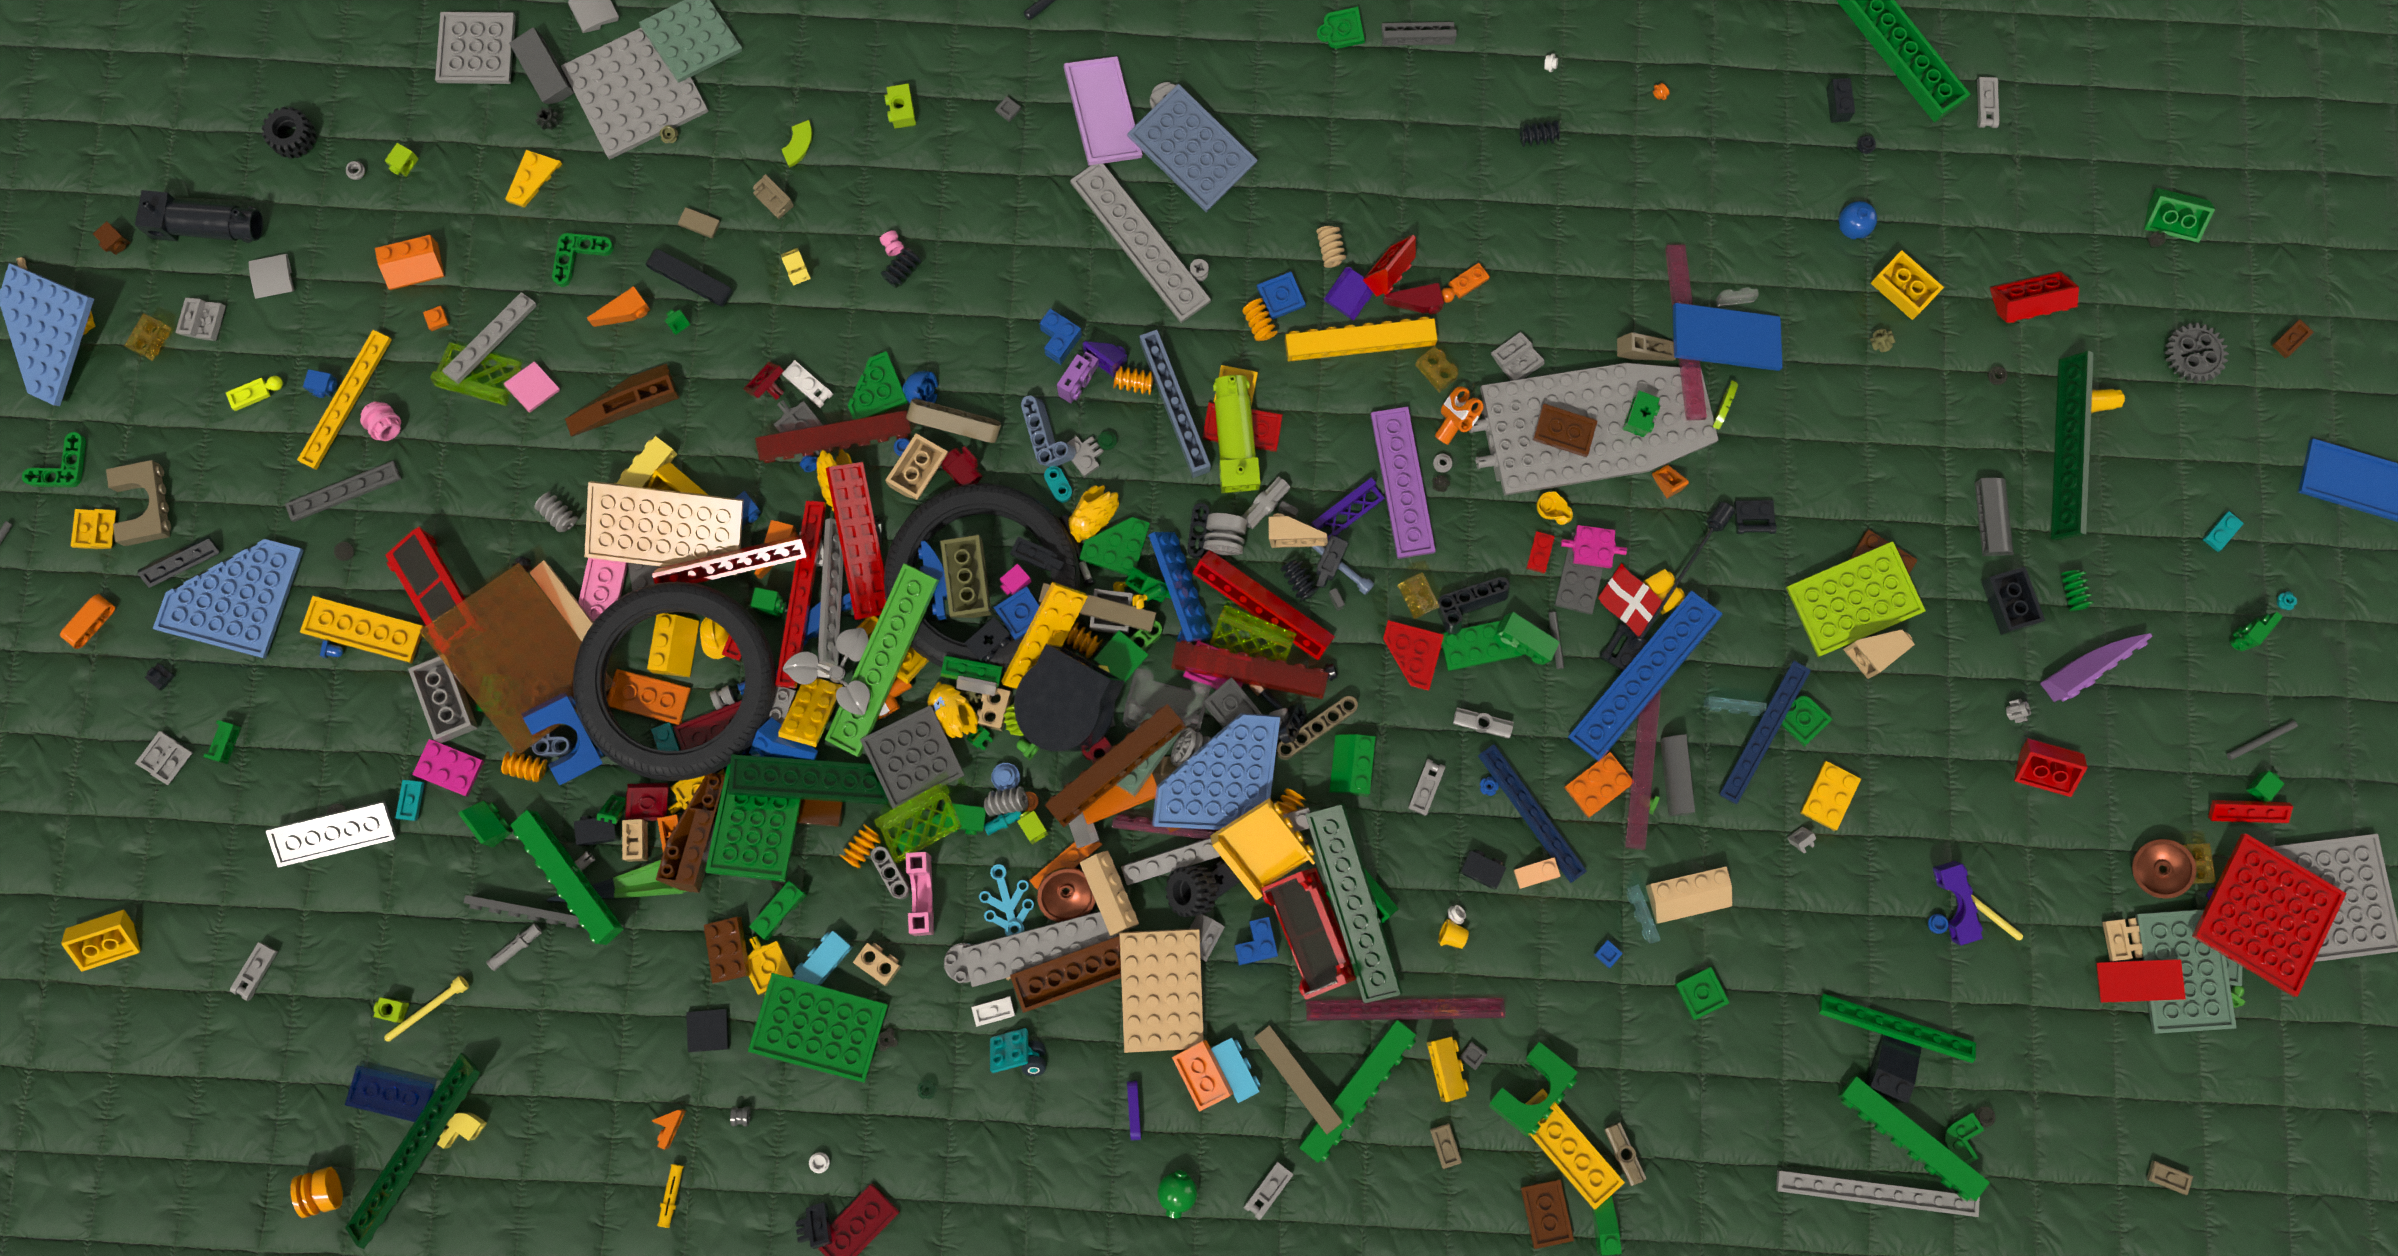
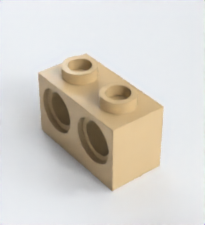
M996 688L995 695H1000L1001 700L998 703H992V695L982 694L981 701L983 706L977 712L978 724L982 727L1003 731L1005 724L1003 723L1005 721L1003 714L1006 713V708L1010 705L1012 693L1011 691ZM989 713L996 714V718L992 722L986 721V716Z
M643 819L622 820L623 860L628 862L648 861L647 821Z
M867 943L853 963L884 986H888L901 968L897 964L899 960L891 954L887 957L882 953L883 948L876 943L872 945ZM868 952H874L875 960L871 963L866 961ZM885 963L891 965V971L888 974H883L881 970Z

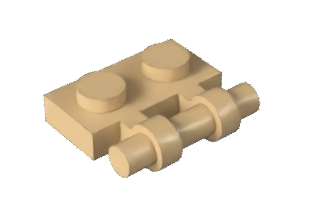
M2136 918L2128 919L2129 927H2126L2125 919L2102 922L2110 961L2133 959L2131 953L2133 950L2135 958L2143 957V948L2139 936L2140 929ZM2128 933H2131L2132 945L2129 943Z

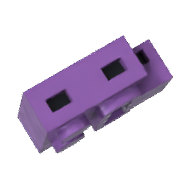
M1085 352L1082 357L1077 354L1057 384L1059 397L1069 403H1072L1074 399L1077 400L1082 393L1081 388H1085L1088 385L1092 375L1098 368L1099 359L1088 352Z

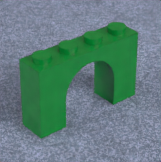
M1540 1042L1527 1056L1526 1062L1547 1079L1550 1086L1548 1097L1539 1104L1527 1105L1518 1101L1505 1089L1501 1088L1489 1104L1493 1111L1527 1138L1530 1134L1534 1136L1541 1127L1539 1123L1542 1119L1547 1120L1553 1113L1551 1108L1554 1104L1557 1103L1559 1105L1566 1096L1564 1094L1567 1088L1572 1089L1578 1081L1576 1079L1578 1072Z

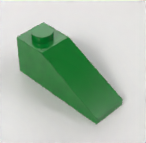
M1611 1195L1595 1210L1592 1208L1597 1254L1601 1256L1622 1254L1620 1233Z

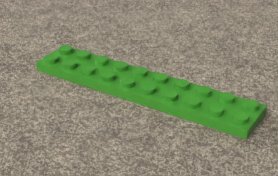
M903 564L851 682L860 681L869 689L870 697L864 715H856L839 706L826 735V741L857 757L861 756L864 747L860 739L871 734L939 583L938 579L908 564Z

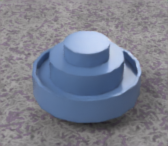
M1002 763L994 768L991 780L998 790L1008 789L1010 791L1011 788L1018 786L1020 773L1014 765Z

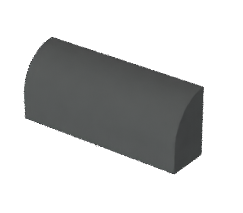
M534 27L509 42L543 103H557L574 93L543 36Z
M1981 478L1975 482L1982 556L2013 555L2006 480L2003 478Z
M1685 734L1665 737L1660 740L1668 815L1669 817L1687 816L1695 812L1687 736Z

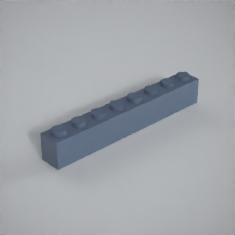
M1157 330L1140 335V345L1152 371L1154 381L1192 478L1209 473L1211 469L1209 460Z

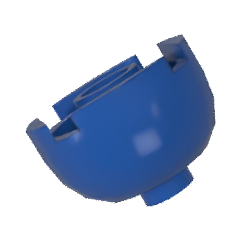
M1855 201L1843 208L1838 217L1840 231L1851 239L1866 238L1872 233L1877 224L1875 209L1863 201Z
M917 371L911 374L903 385V392L907 401L910 403L912 399H920L935 403L937 394H934V387L938 388L936 376L928 371Z

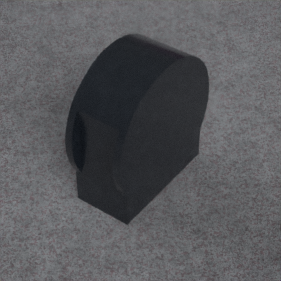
M1046 644L1036 665L1023 676L1018 685L1014 700L1017 724L1023 735L1041 749L1059 752L1086 750L1098 743L1109 730L1114 717L1115 701L1125 681L1062 646Z

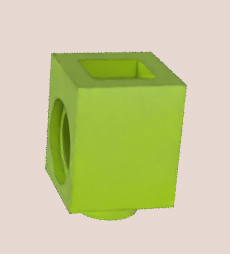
M398 143L385 159V162L390 166L388 169L396 175L402 174L406 177L418 161V157L411 150Z
M379 997V1000L374 1005V1017L402 1023L405 1020L409 1003ZM391 1004L393 1007V1011L389 1015L387 1013V1007Z

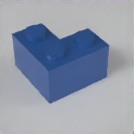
M1049 309L1039 323L1041 331L1051 337L1044 348L1045 355L1061 365L1081 338L1082 332L1081 328L1052 309Z
M1269 917L1250 921L1249 926L1253 941L1234 946L1239 966L1278 956Z

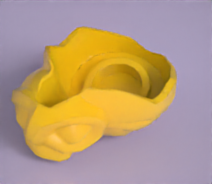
M1546 492L1540 496L1536 506L1541 517L1548 520H1556L1560 525H1565L1572 520V509L1557 492Z

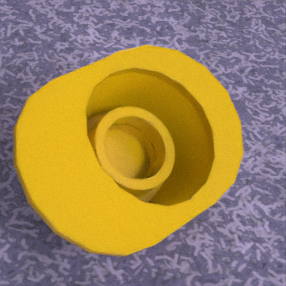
M705 618L700 626L703 651L713 659L723 658L725 656L722 655V651L729 633L718 623Z

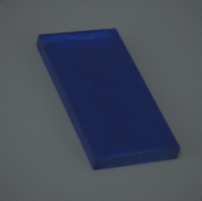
M357 1065L345 1105L415 1122L432 1097L436 1084Z

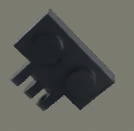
M823 1202L806 1208L807 1218L795 1222L796 1227H802L796 1230L797 1235L804 1234L797 1238L798 1243L810 1240V1247L813 1249L832 1244L828 1205Z

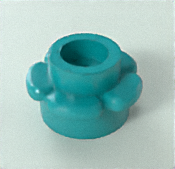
M2291 592L2281 593L2277 598L2278 607L2284 610H2292L2294 605L2297 604V599Z

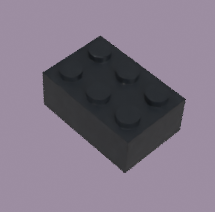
M2026 567L1994 575L1981 582L2000 635L2032 627L2045 621Z

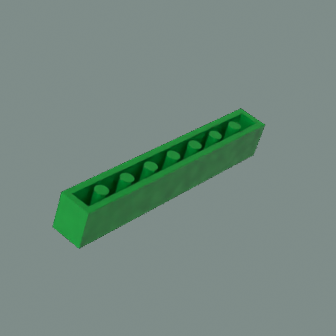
M527 809L510 825L514 830L513 834L515 837L523 842L526 852L534 857L537 867L545 872L548 882L556 887L557 894L567 902V908L578 917V923L589 932V938L592 942L602 945L609 944L624 930L622 925L539 813Z
M1395 1020L1330 1105L1343 1123L1327 1135L1317 1122L1299 1145V1148L1317 1163L1320 1160L1324 1162L1331 1153L1328 1151L1333 1144L1336 1146L1343 1138L1341 1135L1345 1128L1349 1130L1355 1122L1353 1117L1356 1113L1361 1114L1366 1108L1367 1104L1365 1102L1369 1096L1373 1098L1380 1088L1377 1087L1382 1080L1385 1082L1392 1073L1389 1070L1394 1064L1397 1066L1402 1061L1404 1056L1401 1054L1406 1048L1410 1050L1414 1045L1416 1034L1400 1021Z
M1857 1076L1852 1077L1839 1093L1838 1097L1842 1099L1841 1103L1849 1109H1855L1858 1112V1117L1865 1122L1870 1121L1875 1125L1874 1129L1881 1135L1886 1134L1891 1138L1890 1142L1898 1148H1904L1912 1160L1916 1162L1919 1160L1925 1165L1923 1168L1932 1175H1938L1941 1178L1940 1182L1950 1189L1953 1187L1958 1191L1957 1195L1964 1201L1976 1202L1990 1182Z

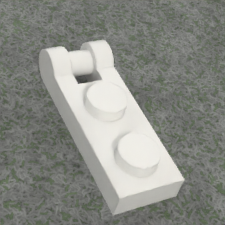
M795 360L782 373L788 381L819 408L824 405L823 402L827 398L830 399L833 396V393L828 388L822 385ZM818 391H821L822 393L818 397L815 396Z

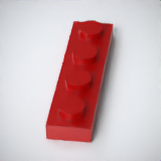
M2212 800L2208 818L2211 821L2289 823L2293 805L2290 802Z

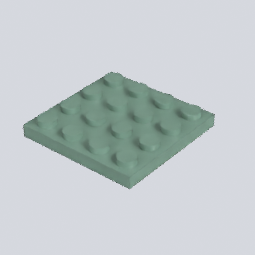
M684 0L639 22L641 29L678 83L742 52V47L710 0Z

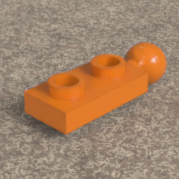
M1480 263L1450 281L1448 284L1450 288L1441 290L1443 302H1451L1455 294L1460 299L1489 280L1490 276Z

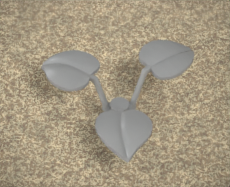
M863 628L846 630L838 636L836 648L840 654L845 656L837 667L826 670L821 666H817L818 658L810 652L798 653L785 663L783 671L795 682L803 685L811 684L816 680L818 676L817 670L826 673L832 682H840L845 686L839 688L836 692V699L839 705L850 713L856 715L865 714L870 697L868 687L860 681H852L848 685L843 680L845 677L843 667L847 658L849 657L855 662L861 660L869 642L867 633Z

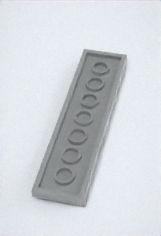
M1098 911L970 945L962 949L971 985L974 987L1008 978L1010 974L1120 934L1117 933L1110 936L1101 912Z

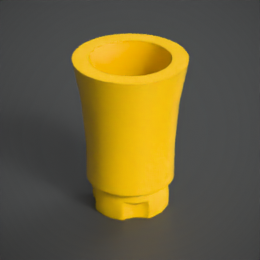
M2120 389L2092 390L2091 413L2121 408L2125 402L2124 394Z

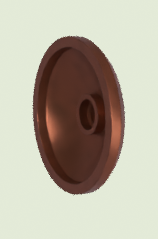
M2160 839L2145 844L2137 851L2132 863V872L2136 883L2146 893L2158 898H2174L2185 893L2194 883L2196 863L2192 854L2183 845L2172 840ZM2161 865L2167 868L2165 873L2159 871Z
M1071 867L1060 868L1049 873L1040 883L1037 892V900L1041 911L1046 917L1056 922L1087 915L1092 910L1096 901L1084 872ZM1063 888H1069L1068 891H1062Z

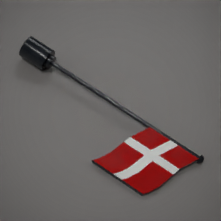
M1718 502L1707 519L1710 530L1663 601L1647 585L1633 576L1621 563L1598 599L1607 611L1631 629L1637 636V642L1641 643L1644 641L1643 637L1712 532L1724 530L1735 513L1734 508L1728 503Z

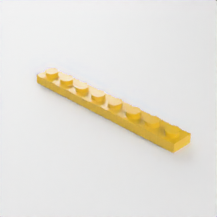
M372 330L297 461L317 470L392 341L391 338Z

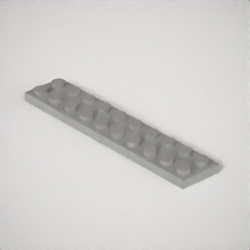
M1104 164L1091 165L1070 180L1072 186L1180 323L1211 302L1208 295Z

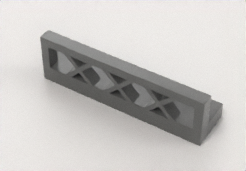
M1454 22L1381 24L1382 46L1454 45L1457 37L1456 30H1454ZM1442 28H1450V30H1441V29H1442Z

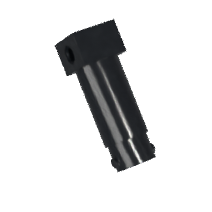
M141 190L135 226L148 237L156 240L178 241V236L229 241L242 240L243 242L250 243L260 239L263 232V218L261 212L252 206L240 208L236 205L176 200L168 192Z

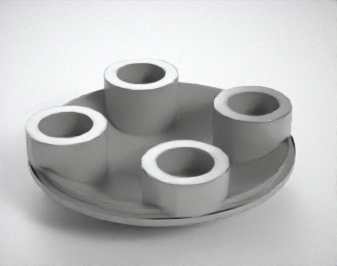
M969 943L956 944L945 955V971L951 979L958 983L970 982L962 949L972 945Z

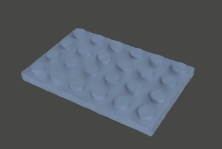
M1179 84L1127 133V137L1205 212H1208L1258 161Z

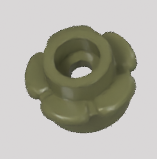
M666 125L660 130L659 135L664 143H674L677 140L678 131L671 125Z

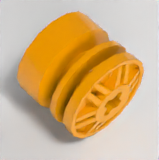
M332 1167L316 1170L313 1174L305 1173L304 1175L295 1176L291 1181L292 1203L296 1213L301 1218L317 1215L320 1211L328 1212L335 1210L342 1205L343 1190L341 1181L336 1170Z

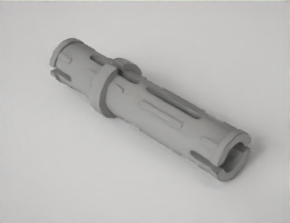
M534 923L525 932L519 933L516 939L486 961L487 965L493 971H496L502 964L507 962L521 949L527 948L532 940L543 932L540 927Z

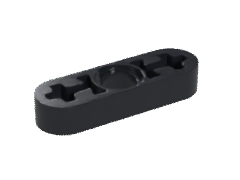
M1204 503L1196 504L1192 510L1187 552L1192 558H1200L1205 550L1203 545L1206 541L1205 534H1207L1206 524L1209 508ZM1200 508L1203 509V512H1206V514L1202 515V522L1198 521V513H1195ZM1201 526L1204 529V533L1200 536L1193 533L1194 527ZM1203 539V542L1199 541L1198 548L1201 550L1195 554L1191 549L1195 546V540Z
M1300 703L1289 707L1279 727L1278 735L1284 744L1296 740L1306 719L1305 709Z

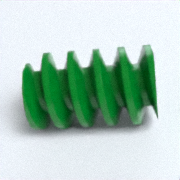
M2073 570L2061 573V576H2066L2062 582L2068 584L2064 587V590L2070 591L2066 594V598H2071L2067 603L2070 606H2074L2069 609L2071 612L2086 609L2094 603V601L2087 600L2092 594L2085 593L2086 590L2090 589V586L2083 585L2088 581V579L2082 578L2083 575L2087 574L2086 571Z

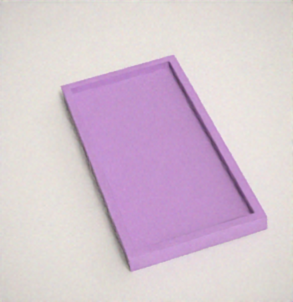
M1118 57L1064 63V71L1088 166L1142 158V150L1127 137V133L1135 127Z

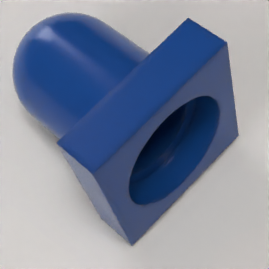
M328 641L322 642L320 652L322 658L342 656V647L331 645Z

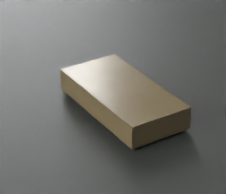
M685 207L678 225L713 239L720 221Z

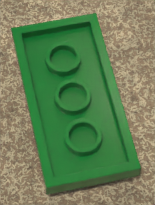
M1502 621L1463 628L1457 634L1440 633L1444 635L1442 650L1447 671L1520 657L1523 654L1519 653L1512 645L1503 643L1500 640L1501 638L1495 635Z

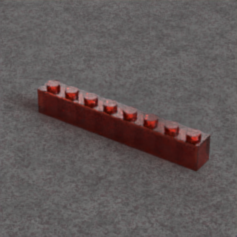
M907 410L755 437L759 460H764V463L775 462V458L782 456L783 460L795 458L794 454L802 453V456L813 455L815 450L830 452L833 451L832 447L840 446L841 450L851 448V444L858 443L859 446L868 445L870 440L877 439L879 443L889 441L888 437L896 436V439L907 438V434L911 433L909 420L906 418Z
M1183 640L1176 642L1171 665L1172 669L1226 680L1232 677L1235 682L1323 699L1328 678V673L1324 672L1325 670L1321 668L1307 669L1302 664H1294L1293 666L1288 665L1287 662L1282 660L1268 661V658L1263 656H1256L1254 658L1249 657L1247 653L1238 652L1234 654L1224 648L1215 650L1211 649L1208 645L1200 644V646H1195L1191 642Z

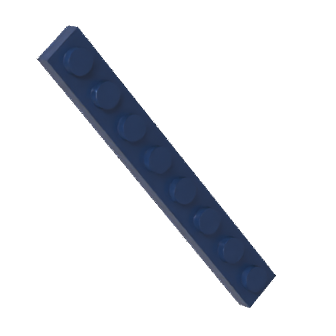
M1792 661L1719 796L1734 804H1738L1811 671L1809 668L1796 661Z
M1492 745L1479 754L1480 760L1552 858L1555 857L1556 864L1569 882H1574L1587 871L1497 747Z

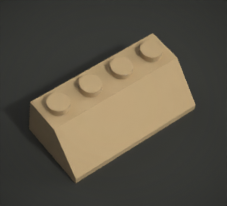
M1104 851L1080 862L1110 936L1138 926L1139 922L1109 852Z
M1727 866L1646 885L1656 924L1732 906V885Z

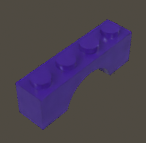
M1957 861L1933 867L1937 886L1945 890H1951L1957 899V912L1952 920L1948 922L1952 942L1961 946L1983 939L1981 934L1983 931L1982 925L1976 915L1978 910L1971 896L1973 891L1966 878L1968 875L1966 867Z

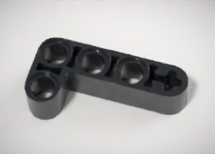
M1498 577L1442 595L1438 600V614L1445 630L1449 634H1457L1462 629L1461 614L1505 601L1509 596V581L1504 577Z

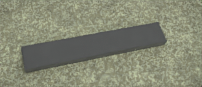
M392 461L285 503L291 521L296 522L402 480L396 462Z

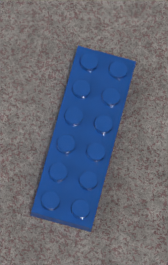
M1153 532L1149 534L1186 641H1207L1213 638L1211 627L1205 618L1204 608L1200 604L1198 591L1192 582V574L1187 568L1186 558L1181 551L1179 539L1175 532Z

